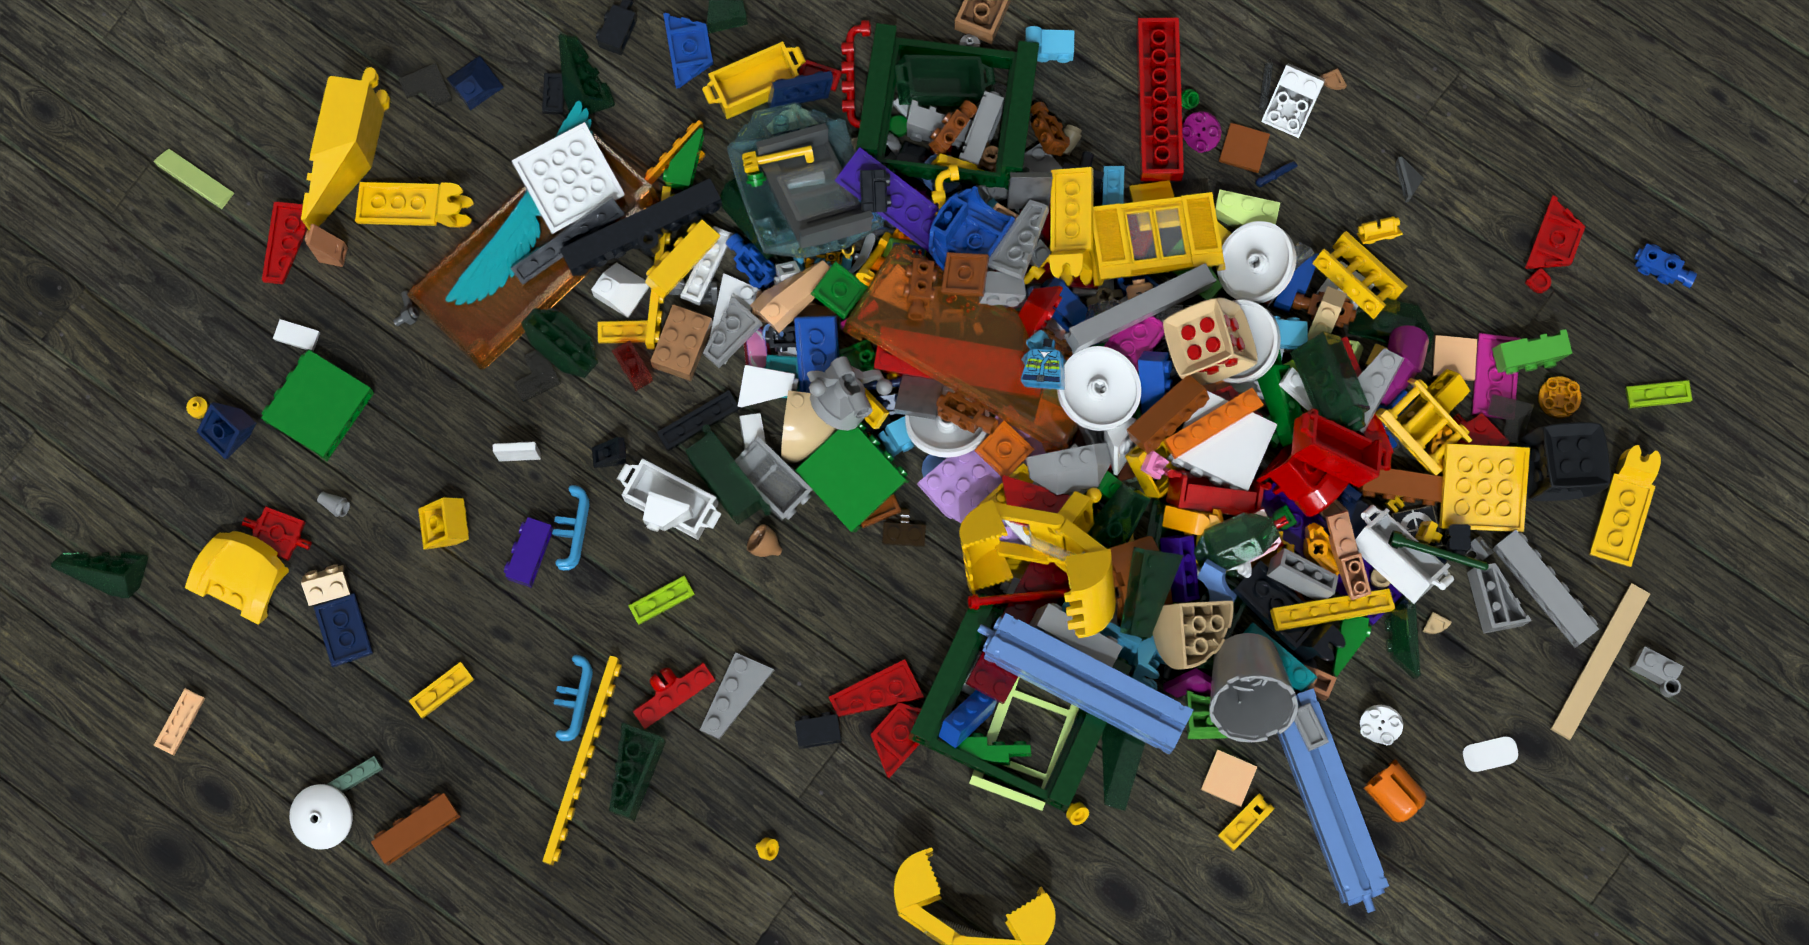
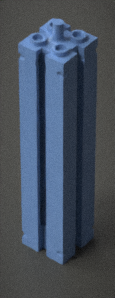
M1005 613L1003 618L999 617L993 630L982 624L980 625L977 632L988 637L982 650L985 652V660L995 663L1008 672L1147 744L1161 749L1169 755L1175 748L1193 709L1181 705L1180 702L1027 623L1014 619L1013 616Z
M1310 689L1296 695L1298 708L1308 703L1311 704L1329 743L1308 752L1294 722L1283 733L1279 734L1278 732L1277 734L1334 885L1339 892L1341 903L1348 902V905L1351 906L1363 901L1367 913L1376 910L1371 898L1385 893L1384 889L1389 884L1384 877L1383 868L1322 709L1316 699L1315 691Z

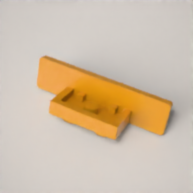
M698 120L696 123H692L687 128V133L673 143V148L660 157L659 163L646 172L644 179L647 186L650 187L664 173L665 168L668 169L670 161L699 128L704 129L702 121ZM702 150L698 164L705 157V153Z

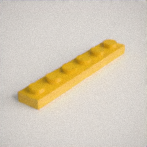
M1390 589L1371 591V595L1350 600L1349 596L1277 607L1271 609L1270 613L1275 630L1280 631L1390 612L1395 609Z

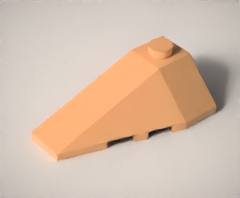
M824 260L765 290L750 307L780 333L815 298L811 295V292L830 269V266Z

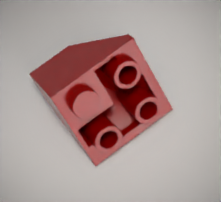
M1053 286L1032 290L1018 314L1029 337L1038 330L1043 331L1047 325L1045 320L1047 322L1050 321L1055 312V309L1052 307L1057 308L1063 298L1059 296L1063 287Z

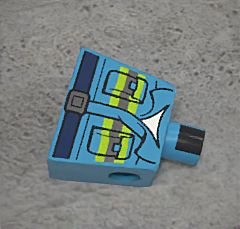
M1045 338L1042 342V349L1030 350L1021 376V382L1025 387L1065 390L1064 356L1061 351L1054 350L1055 340Z

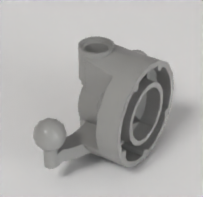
M844 356L833 360L825 372L809 371L807 373L811 382L809 390L812 408L826 424L839 430L848 431L855 429L865 417L872 413V407L865 395L863 384L877 380L876 390L881 395H888L893 388L890 380L884 379L880 370L862 372L851 366L848 358Z

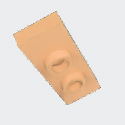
M185 688L154 746L175 755L205 698Z

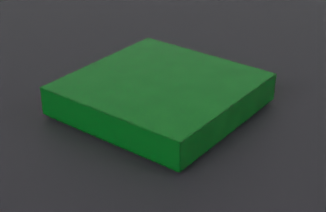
M835 261L811 292V295L844 320L868 286L861 283L856 276Z

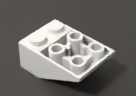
M1288 63L1261 122L1299 138L1325 79Z

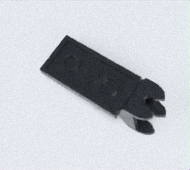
M1261 560L1252 567L1251 576L1249 578L1243 577L1232 591L1293 651L1295 650V658L1303 665L1317 669L1316 661L1313 659L1316 655L1326 661L1334 660L1333 651L1328 647V643L1331 642L1340 648H1344L1346 645L1343 635L1334 625L1321 623L1280 631L1275 630L1270 613L1271 609L1304 602L1286 585L1268 577L1269 568Z

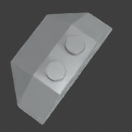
M1107 442L1026 458L1030 479L1055 495L1093 487L1097 488L1111 464Z

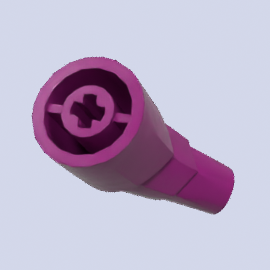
M1400 326L1395 328L1389 336L1388 350L1403 357L1404 361L1380 403L1384 407H1387L1402 390L1407 388L1410 384L1408 382L1410 378L1414 379L1422 371L1428 350L1429 338L1425 331L1418 327Z

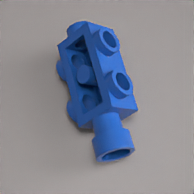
M738 233L732 235L725 244L737 254L733 258L737 263L736 268L740 272L746 273L750 278L749 283L751 286L758 289H768L774 284V277H776L775 265L768 260L762 253L761 248L754 242L745 245L743 238Z
M1646 244L1644 249L1639 248L1634 257L1637 260L1635 266L1638 267L1640 273L1644 275H1650L1651 273L1657 276V280L1665 285L1673 284L1675 280L1682 282V285L1690 288L1697 276V273L1691 270L1688 272L1682 269L1685 261H1682L1678 255L1668 254L1654 244Z

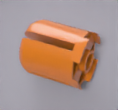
M1395 759L1389 763L1390 766L1387 769L1385 768L1380 773H1377L1363 789L1392 821L1399 823L1410 819L1424 806L1427 796L1425 791Z

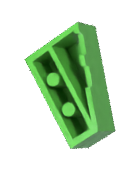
M1566 329L1560 330L1559 333L1553 336L1542 334L1540 338L1528 340L1524 338L1501 343L1492 349L1498 373L1506 372V375L1517 373L1520 369H1525L1526 372L1538 369V366H1544L1545 369L1557 366V362L1572 354Z
M1187 690L1185 706L1193 709L1187 722V738H1228L1221 734L1216 725L1211 721L1209 713L1210 697L1193 694L1194 692Z

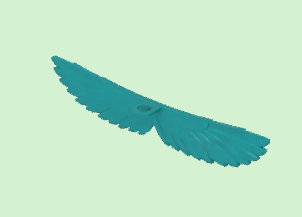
M581 101L575 103L567 118L563 121L556 137L584 122L588 129H590L591 119L587 120L589 112L587 108L582 111ZM528 190L525 191L494 237L458 278L457 283L446 296V302H452L457 299L455 305H462L466 301L467 305H469L477 298L478 301H481L488 293L489 296H492L499 286L502 288L507 282L509 275L510 277L515 275L510 266L530 253V245L534 248L536 237L539 238L541 234L540 225L536 216H541Z

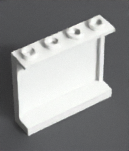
M1207 391L1210 399L1204 407L1199 408L1184 423L1182 429L1229 401ZM1251 413L1177 459H1174L1172 454H1170L1167 460L1171 461V464L1177 468L1184 467L1190 470V473L1196 477L1203 476L1209 479V482L1215 486L1221 487L1222 485L1228 489L1248 491L1277 424L1255 413Z

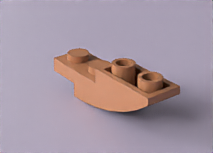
M1348 511L1325 516L1330 533L1328 538L1350 600L1371 595L1362 555L1357 549Z

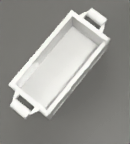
M644 459L640 461L639 465L625 464L617 477L625 486V490L622 493L624 501L645 512L649 492L690 505L693 517L674 526V528L699 540L705 528L713 529L721 516V513L716 510L718 501L715 496ZM633 468L635 472L627 484L625 480Z
M1370 505L1361 513V518L1365 520L1367 526L1355 539L1358 552L1413 604L1434 585L1444 590L1454 581V577L1448 572L1450 565L1448 563L1444 565L1434 555L1404 546L1403 548L1399 547L1396 549L1388 544L1393 530L1402 532L1407 539L1417 541L1388 514L1390 510L1386 508L1384 511H1381L1376 506ZM1376 513L1378 516L1371 521L1369 518ZM1443 574H1444L1446 577L1443 578V579L1439 582L1438 580H1439V579L1443 576Z

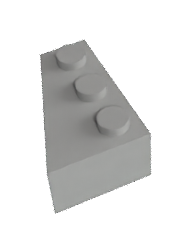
M912 100L907 120V137L917 142L922 140L931 142L932 138H930V135L937 127L940 129L944 123L941 121L945 114L936 112V108L932 106L929 109L920 107L917 101ZM969 120L952 143V149H963L972 120Z
M1496 563L1488 564L1489 568L1485 571L1473 568L1467 572L1483 634L1521 627L1532 621L1529 615L1526 616L1521 608L1518 598H1515L1509 589L1510 585Z

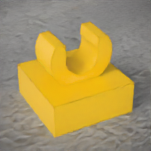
M1422 521L1415 539L1424 544L1435 543V541L1440 543L1443 535L1436 532L1437 523Z

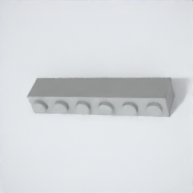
M1515 530L1493 548L1494 552L1574 648L1599 630L1596 620L1591 615H1587L1583 610L1582 603L1569 594L1570 590L1567 585L1559 582L1555 577V571L1549 565L1546 566L1541 560L1542 556L1536 549H1532L1528 545V539L1523 533H1518Z

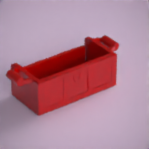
M1314 408L1302 414L1294 421L1291 456L1356 487H1361L1379 477L1380 470L1389 471L1391 469L1392 454L1382 447V440L1380 439L1372 442L1371 439L1318 415V410Z
M1168 467L1163 469L1165 471L1164 475L1169 477L1166 501L1180 509L1212 513L1213 509H1220L1222 514L1245 517L1261 508L1264 489L1270 490L1272 488V484L1264 480L1258 483L1256 480H1253L1248 491L1228 489L1222 485L1221 487L1215 486L1209 482V479L1203 476L1196 477L1190 471L1170 469Z

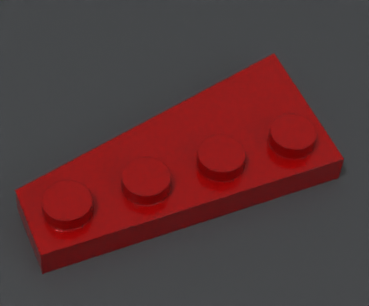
M274 202L262 274V281L264 283H285L307 231V227L301 220L303 204Z
M904 659L828 698L837 716L842 717L898 703L923 699L924 696Z

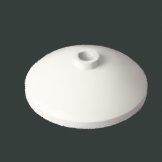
M317 784L305 788L295 797L290 808V824L295 836L306 846L314 849H328L341 843L350 832L353 821L352 808L347 797L337 788L326 784ZM314 815L318 817L317 822L313 820Z

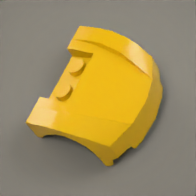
M238 531L218 533L204 546L196 558L185 588L202 597L209 594L241 610L240 616L259 625L267 618V607L272 593L282 578L289 573V569L277 557L278 552L260 539Z

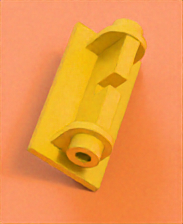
M1392 216L1380 219V227H1377L1376 221L1362 223L1361 226H1358L1359 233H1357V236L1362 244H1372L1383 239H1393L1396 236L1403 235L1398 227L1400 225L1399 218Z

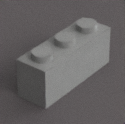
M1285 548L1271 558L1267 573L1268 577L1315 601L1328 599L1334 595L1339 577Z

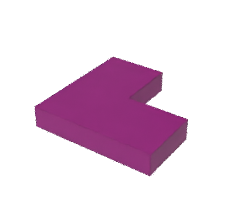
M1195 668L1165 682L1163 688L1164 691L1177 698L1185 695L1187 690L1191 692L1196 691L1204 697H1210L1212 677Z

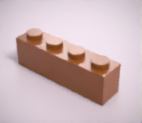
M1191 375L1186 376L1126 429L1131 441L1147 455L1152 450L1157 449L1162 441L1174 434L1181 424L1188 421L1199 408L1206 405L1210 399L1206 388Z
M1390 469L1389 471L1380 470L1379 477L1361 487H1356V490L1363 492L1362 496L1375 497V494L1383 495L1382 499L1395 500V497L1403 498L1402 502L1415 503V500L1422 501V505L1435 506V503L1442 502L1443 476Z
M438 793L429 799L430 803L424 807L420 805L410 812L412 815L406 819H398L392 824L393 827L388 831L382 830L374 836L375 839L371 841V844L384 864L389 866L461 817L445 793L442 795Z

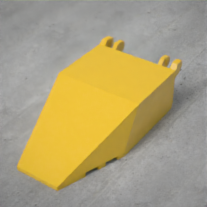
M372 67L365 69L362 80L330 76L327 80L309 159L313 161L312 173H307V180L311 181L309 193L304 194L301 220L308 230H310L311 224L319 227L372 168L384 112L390 107L389 102L391 100L387 91L383 89L378 90L375 94L373 88L378 86L379 76Z

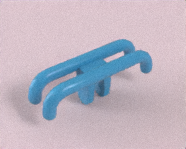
M571 485L568 488L573 497L579 498L576 519L556 516L554 521L558 524L575 526L574 530L553 529L552 532L554 536L573 538L568 558L556 560V566H558L559 570L563 571L571 570L579 563L589 510V498L585 490L576 485Z
M580 655L572 657L574 664L582 667L579 688L573 689L557 686L556 690L561 694L576 696V701L554 699V705L574 709L570 728L556 732V737L560 741L575 739L582 727L593 669L589 661Z

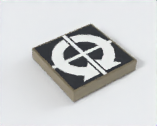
M1433 506L1391 514V517L1414 538L1422 521L1437 523ZM1442 539L1440 540V543L1435 541V543L1430 542V544L1427 545L1434 546L1437 548L1442 547Z

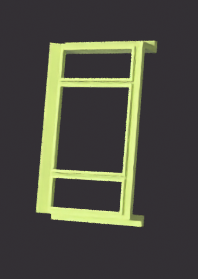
M1018 677L1005 703L998 704L986 737H988V745L996 742L1012 697L1066 716L1046 774L1010 761V765H1003L1043 780L1041 788L1044 789L1073 726L1079 708L1071 704L1070 709L1067 710L1016 691ZM976 770L973 771L969 784L1043 811L1046 802L982 779L984 774Z

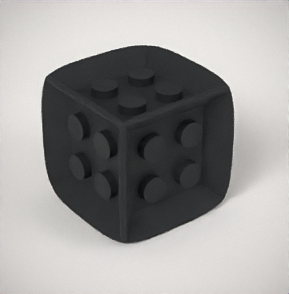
M1594 422L1552 424L1538 427L1521 439L1520 447L1530 448L1527 496L1529 500L1559 501L1579 499L1595 495L1609 486L1611 478L1610 460L1606 436L1601 424Z

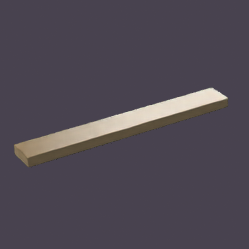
M1632 583L1629 585L1550 730L1568 740L1572 738L1650 593Z

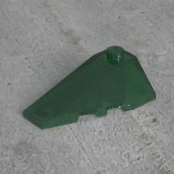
M560 34L558 39L563 95L569 113L577 101H581L582 111L587 108L589 114L613 107L615 102L607 83L601 82L598 77V69L593 68L587 60L589 55L578 38Z
M104 552L98 556H89L88 553H62L51 563V567L106 594L129 599L141 586L148 556L131 552H122L121 556H110L109 552Z

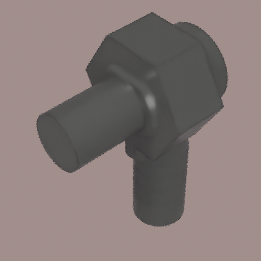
M403 291L401 295L404 307L401 309V315L393 319L396 326L405 322L411 325L417 322L419 317V311L415 306H412L409 291Z

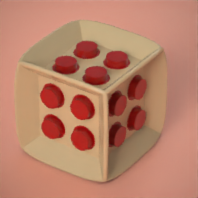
M1225 298L1205 300L1180 310L1163 321L1168 349L1174 367L1181 379L1191 375L1201 385L1212 384L1248 370L1258 362L1257 351L1247 318L1241 307L1231 300Z

